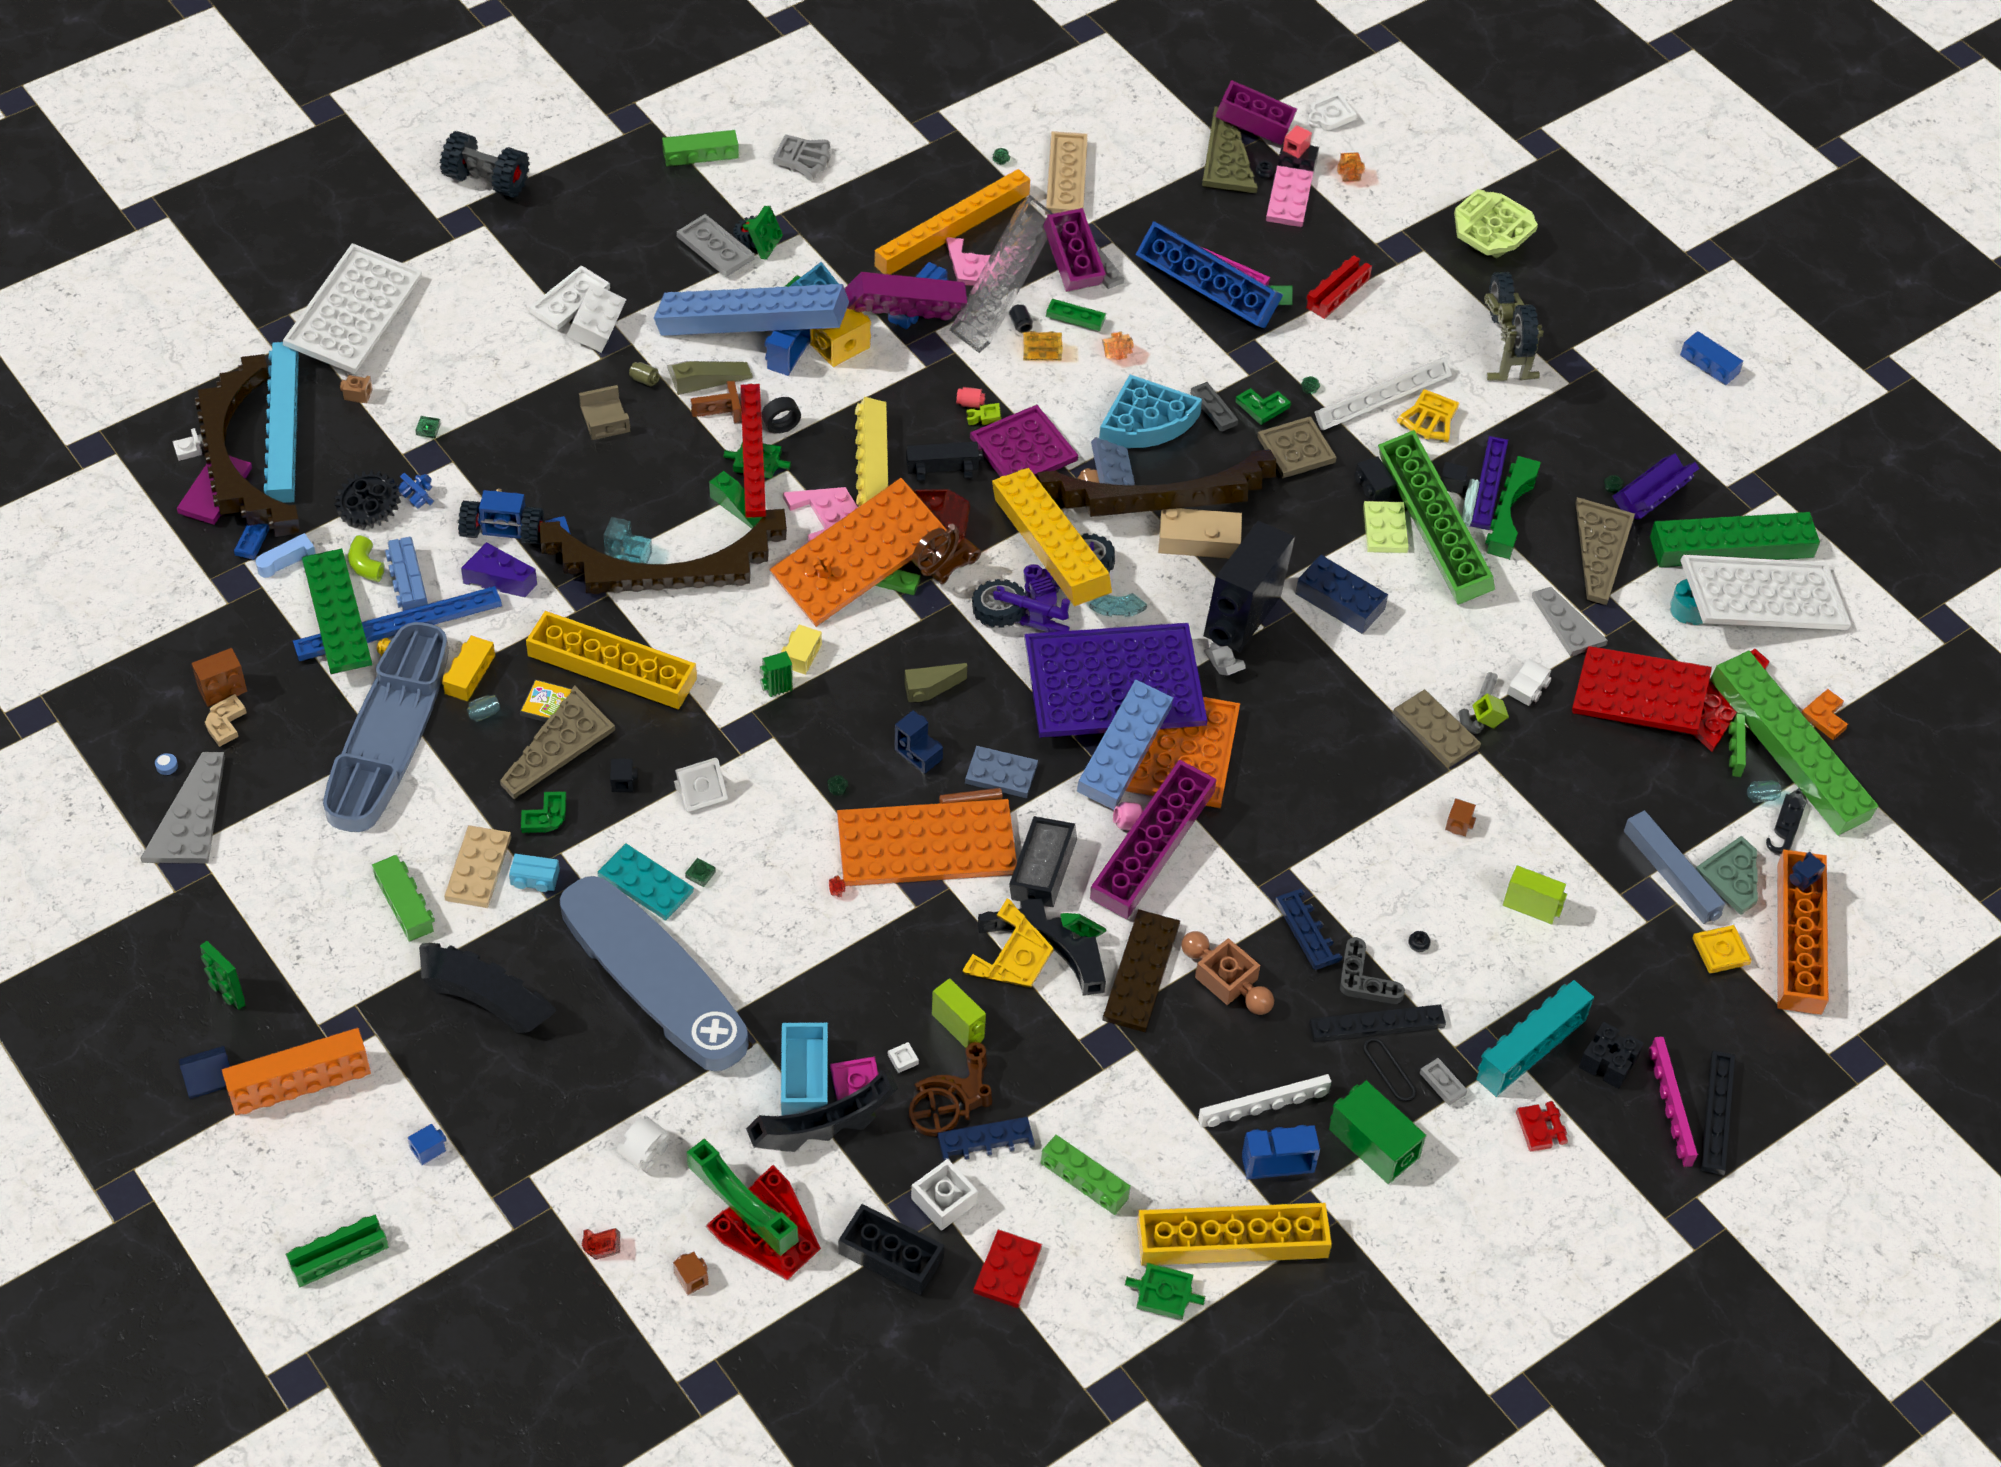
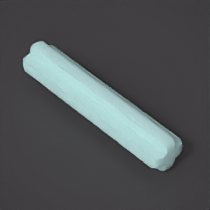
M1474 479L1469 480L1461 515L1466 527H1469L1472 522L1480 484L1478 480Z

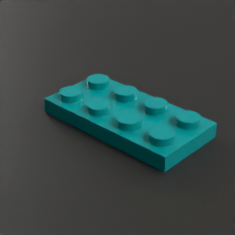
M627 843L598 870V877L605 879L665 921L694 892L693 886Z

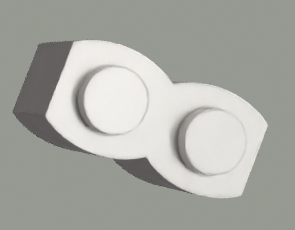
M1529 658L1511 682L1507 694L1528 706L1533 701L1537 702L1542 693L1541 689H1546L1552 680L1549 677L1551 670Z

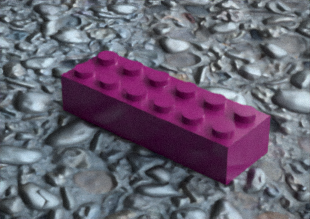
M861 272L845 287L849 300L847 309L855 310L856 312L871 311L874 314H903L908 317L924 316L927 319L934 317L941 318V320H949L967 304L965 282Z

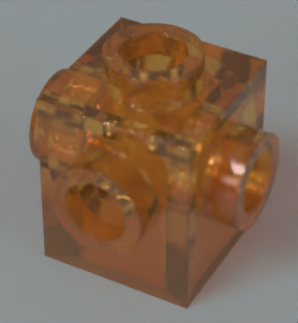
M1359 152L1341 153L1337 172L1338 175H1341L1343 182L1361 181L1362 173L1365 172L1364 162H1361Z
M1122 331L1111 333V337L1102 339L1106 358L1116 357V360L1127 358V354L1133 353L1134 343L1129 334H1123Z

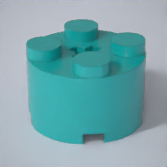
M1684 579L1675 587L1670 603L1671 614L1676 620L1684 624L1686 622L1693 623L1692 625L1702 624L1703 621L1688 580Z

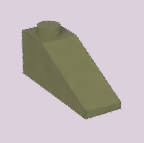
M967 663L905 670V688L908 702L930 700L966 680Z

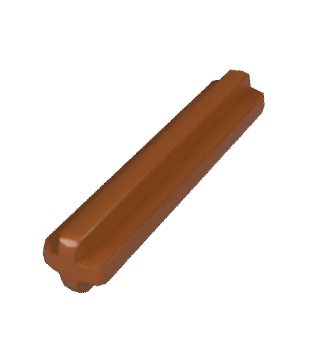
M1001 788L940 795L939 803L1002 800L1003 795Z

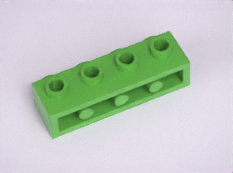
M1057 1134L1042 1149L1041 1164L1113 1215H1116L1129 1200L1131 1187L1129 1184Z

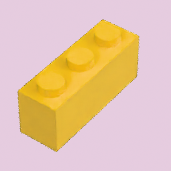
M471 635L468 641L463 643L460 654L453 659L451 669L442 678L446 695L465 701L470 699L495 657L494 642Z

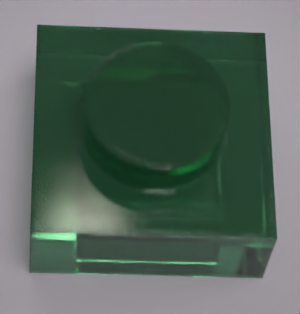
M421 416L415 429L416 435L436 438L441 425L440 419Z
M697 858L685 872V878L704 887L715 874L716 867Z

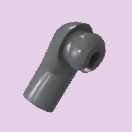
M1468 709L1459 710L1460 723L1470 733H1480L1484 728L1483 723L1477 720L1473 722L1470 719Z

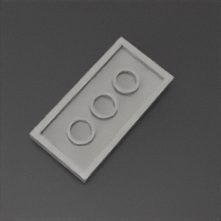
M706 214L677 231V237L725 277L755 259L752 251Z

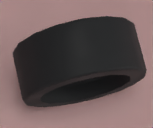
M779 397L770 401L764 407L762 419L770 432L785 433L799 423L801 411L794 399ZM790 411L786 416L780 419H773L776 415H778L781 412Z

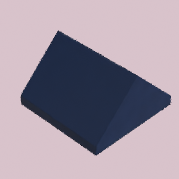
M224 1046L179 1059L189 1099L227 1088L222 1069L228 1068L230 1065Z

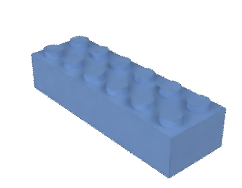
M1135 679L1078 781L1077 792L1114 810L1171 710L1173 697Z

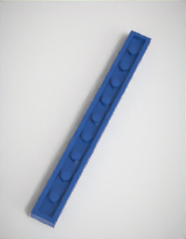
M494 586L364 621L362 625L366 641L369 643L395 636L401 627L412 622L435 625L501 607L502 604L497 589ZM321 634L293 641L299 661L325 655Z

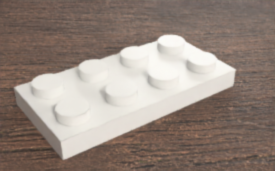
M581 265L529 307V313L558 331L575 317L591 282L606 290L610 289V283Z

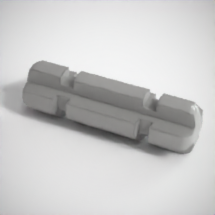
M1487 673L1477 701L1487 693L1492 694L1498 678L1496 673Z

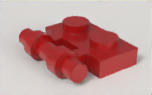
M1553 1101L1545 1104L1547 1109L1545 1112L1541 1111L1539 1104L1517 1108L1516 1114L1530 1152L1552 1148V1139H1558L1560 1145L1568 1143L1566 1127L1562 1125L1560 1111L1555 1107ZM1551 1121L1553 1129L1548 1130L1546 1122Z

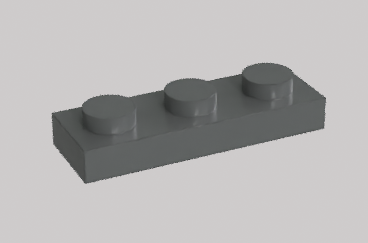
M1208 382L1191 388L1190 394L1202 399L1201 408L1221 432L1238 425L1236 416Z

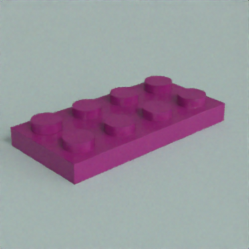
M229 456L234 467L246 478L252 469V464ZM206 464L178 505L177 512L178 514L215 525L221 515L219 507H214L213 495H216V492L212 493L210 481H213V478L209 479L207 468L211 464Z

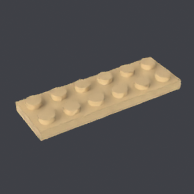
M1051 131L1046 213L1055 214L1084 207L1088 134Z

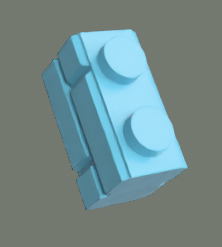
M515 854L509 872L510 884L519 889L528 887L535 888L540 892L554 891L560 871L559 860Z

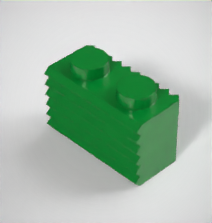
M787 651L762 658L763 665L760 666V672L763 678L760 679L763 691L767 690L769 697L792 691V662Z

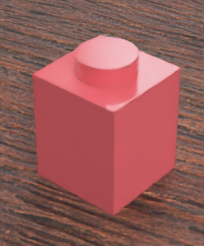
M1296 125L1285 136L1283 151L1299 158L1309 148L1312 132Z

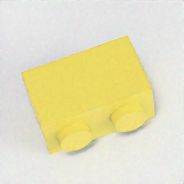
M800 624L795 631L791 632L787 647H783L781 652L787 651L792 662L793 671L806 675L822 646V632Z

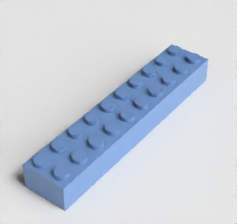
M843 284L664 293L654 320L661 336L840 328L849 300Z

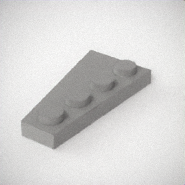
M1552 587L1533 592V600L1570 657L1587 652L1588 646L1599 648L1607 645L1608 640Z

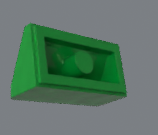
M1060 914L1063 927L1081 937H1098L1107 931L1105 927L1081 914Z

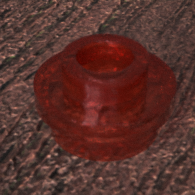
M839 875L829 879V889L832 896L842 897V892L846 891L844 879H840Z

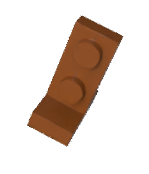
M735 381L727 382L726 394L690 398L692 417L731 412L734 423L742 422L741 406Z

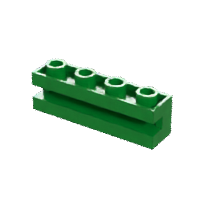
M376 1214L370 1217H363L350 1226L340 1227L334 1233L327 1236H320L309 1244L295 1247L286 1253V1258L300 1288L386 1250L389 1246L383 1229L381 1230Z

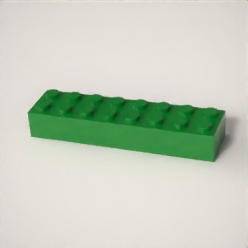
M1810 512L1655 521L1650 535L1659 568L1682 566L1681 558L1683 555L1771 560L1815 558L1820 544Z

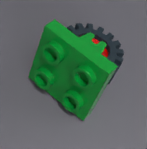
M764 206L755 218L750 216L749 219L746 217L744 221L740 220L739 224L735 225L736 228H733L735 238L748 249L751 246L752 248L756 247L761 259H768L783 234L771 206Z

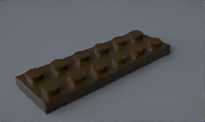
M1138 909L1102 1021L1146 1033L1180 926V920Z

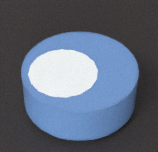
M169 753L158 756L155 760L156 770L162 775L174 773L178 768L176 757Z

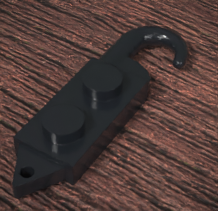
M1800 788L1790 794H1786L1774 828L1776 835L1785 839L1783 846L1775 847L1771 844L1770 838L1766 839L1767 848L1773 853L1782 854L1783 849L1790 850L1807 802V800H1804Z

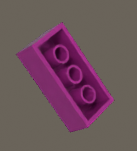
M1231 80L1215 117L1268 139L1273 143L1282 145L1297 112V108Z
M1083 208L1047 215L1043 226L1065 291L1101 285L1106 273Z

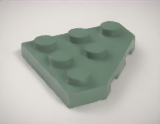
M1741 835L1698 865L1696 870L1713 890L1740 915L1756 905L1758 901L1757 849Z

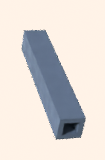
M1644 810L1629 818L1624 829L1626 835L1703 924L1718 920L1723 914L1725 902Z

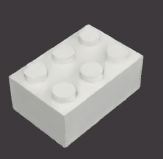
M591 282L566 336L602 353L626 299Z

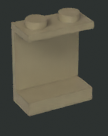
M617 385L579 393L580 407L592 440L630 432L629 416L623 411Z

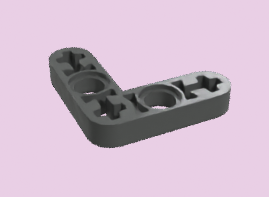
M1358 937L1350 938L1345 948L1340 981L1341 992L1350 997L1389 1004L1400 1003L1405 994V988L1401 983L1362 976L1366 943ZM1353 946L1358 947L1357 956L1353 955ZM1349 963H1355L1358 965L1359 969L1350 970L1347 967V965ZM1349 977L1353 978L1352 988L1348 987ZM1374 985L1378 988V991L1372 993L1366 987ZM1392 990H1395L1397 995H1392Z

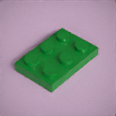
M208 941L200 945L202 952L201 960L206 966L204 970L209 976L210 980H208L210 987L215 992L219 990L228 1005L233 1004L238 1010L246 1004L236 968Z

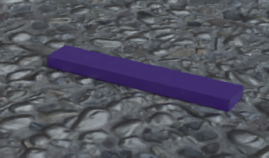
M1489 436L1470 527L1490 531L1508 444L1506 439Z

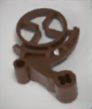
M953 523L948 525L949 529L947 531L937 528L926 534L917 544L912 556L913 563L921 569V573L926 576L931 575L941 585L948 581L949 576L954 570L975 563L981 555V550L967 538L959 541V530ZM943 535L941 538H939L937 541H935V538H937L938 536Z
M973 1042L966 1048V1059L970 1073L967 1078L936 1075L914 1084L916 1090L920 1091V1093L911 1101L909 1115L913 1127L918 1132L926 1136L936 1137L940 1132L954 1129L960 1116H965V1119L969 1120L971 1110L980 1106L989 1107L992 1104L991 1087L983 1084V1069L987 1065L986 1048L982 1043ZM929 1087H943V1088H947L948 1090H945V1089H942V1088H929ZM953 1092L962 1099L966 1110H960L959 1103L952 1094ZM934 1095H941L950 1099L953 1105L938 1108L939 1115L956 1112L953 1120L947 1126L940 1128L937 1113L933 1114L936 1129L924 1128L915 1121L931 1117V1110L929 1109L914 1112L915 1106L923 1098L929 1096L932 1111L936 1110Z

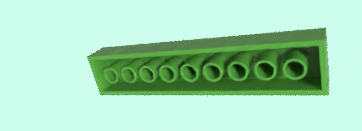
M1415 430L1379 444L1380 458L1397 483L1396 489L1457 605L1495 590L1493 575Z
M1748 650L1717 665L1710 681L1737 714L1745 715L1746 725L1797 787L1801 789V792L1834 832L1839 836L1871 820L1878 808L1877 803L1753 654Z

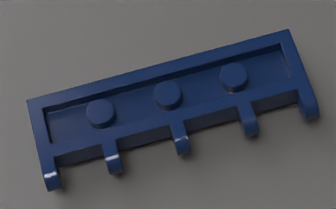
M1303 889L1276 897L1275 902L1314 970L1342 960L1341 954L1333 955L1329 949V946L1334 943L1331 938L1324 940L1319 931L1324 926L1322 921L1314 923L1309 912L1314 910L1312 904H1303L1300 898L1305 895Z
M1028 1117L938 1133L943 1161L949 1160V1156L963 1154L964 1160L970 1159V1152L986 1150L987 1156L992 1155V1148L1008 1146L1009 1151L1012 1152L1015 1151L1014 1144L1028 1142L1030 1148L1035 1147Z

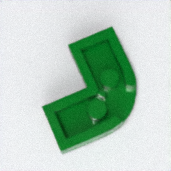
M544 792L543 810H522L521 832H550L561 826L566 817V792Z

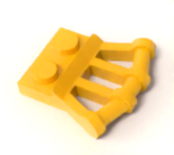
M1423 389L1415 405L1398 417L1397 423L1404 425L1410 431L1415 430L1416 434L1424 436V439L1443 440V442H1449L1450 423L1459 408V402ZM1416 413H1421L1415 424L1409 420ZM1429 416L1433 420L1428 429H1425L1421 425L1425 418ZM1439 421L1444 422V432L1434 431Z

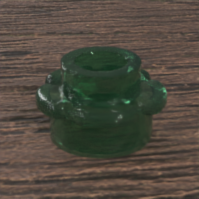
M1005 148L996 149L992 160L999 165L1006 164L1010 160L1008 150Z
M1309 376L1303 379L1301 386L1305 393L1314 394L1320 388V383L1317 378Z
M1610 475L1609 478L1607 477L1604 480L1605 489L1610 493H1618L1623 488L1624 482L1619 476Z
M840 775L829 778L827 782L829 785L828 789L833 795L844 794L848 787V781Z

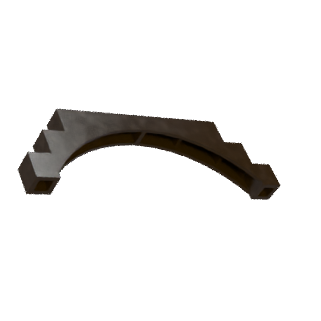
M265 354L241 357V365H238V371L219 373L220 381L216 382L217 387L198 389L199 398H195L196 409H201V411L197 412L199 423H203V425H200L201 436L206 437V439H202L204 451H208V453H205L206 464H211L210 467H207L209 479L213 478V481H210L212 493L216 492V495H213L214 507H219L220 515L241 512L242 518H246L248 526L269 523V528L274 529L275 537L299 534L300 529L296 505H288L275 500L252 486L234 467L225 447L227 428L235 410L255 388L269 380Z
M1271 449L1251 451L1249 457L1225 471L1200 479L1162 485L1097 483L1069 477L1058 473L1057 470L1037 472V479L1052 499L1062 498L1066 509L1086 507L1090 517L1246 502L1248 501V490L1262 489V478L1276 477V458Z
M785 509L766 510V517H762L746 535L716 553L686 562L645 564L614 558L590 548L562 528L560 521L540 522L542 554L554 555L562 553L564 574L584 573L586 593L592 594L750 584L749 563L760 564L768 562V541L779 542L786 540L787 535Z

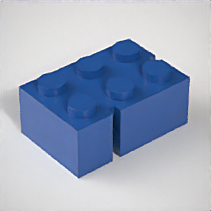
M810 329L773 331L771 336H768L765 341V347H767L765 356L767 369L789 376L810 342Z
M1299 1125L1294 1128L1277 1127L1268 1133L1267 1130L1262 1131L1259 1129L1246 1132L1242 1151L1246 1179L1315 1173L1320 1152L1315 1125Z

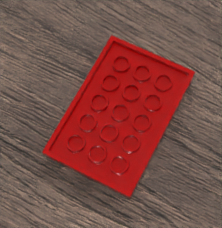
M1588 646L1572 713L1698 735L1712 667Z

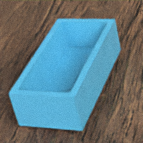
M782 1023L781 1116L802 1113L826 1106L828 1103V1023Z

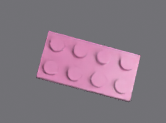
M1277 166L1266 221L1298 227L1303 226L1313 178L1312 171Z

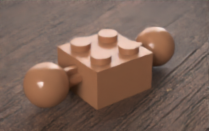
M1191 931L1184 936L1181 943L1183 953L1191 959H1202L1197 963L1195 978L1221 1001L1228 1005L1240 994H1243L1246 997V1006L1250 1012L1256 1015H1264L1272 1009L1274 1005L1272 992L1266 987L1252 986L1258 980L1260 965L1233 941L1227 938L1212 951L1209 949V939L1204 933Z

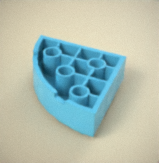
M1130 374L1100 426L1099 438L1125 448H1144L1168 442L1186 432L1195 423L1201 413L1202 399Z

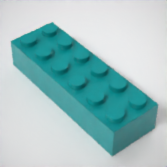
M1575 980L1568 985H1562L1553 998L1548 997L1538 1011L1534 1009L1528 1015L1526 1021L1517 1023L1508 1036L1503 1035L1494 1048L1491 1049L1489 1047L1481 1056L1482 1062L1478 1067L1479 1072L1476 1080L1495 1097L1500 1095L1586 1021L1594 996Z

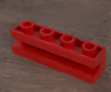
M1355 255L1349 260H1345L1339 269L1334 270L1326 280L1321 281L1315 290H1311L1308 293L1306 308L1325 319L1370 279L1372 266L1368 263L1359 266L1360 258Z

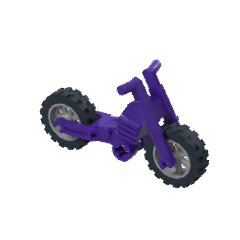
M1084 533L1081 537L1110 573V570L1114 569L1115 548L1112 546V542L1110 540L1107 541L1104 536H1098V534L1088 535V533ZM1031 564L1024 568V581L1026 582L1024 588L1022 586L1019 587L1018 583H1012L1007 579L1004 581L995 579L993 582L987 581L984 585H979L978 590L973 592V614L983 625L988 624L989 627L999 626V628H1003L1005 625L1012 626L1016 622L1022 626L1026 625L1046 632L1070 630L1069 626L1051 620L1052 618L1059 620L1069 618L1070 600L1064 598L1061 608L1057 607L1056 593L1059 592L1060 587L1046 568L1042 569L1039 565Z

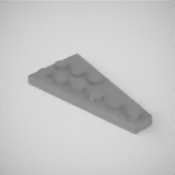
M224 752L201 753L142 854V863L209 862L225 761Z

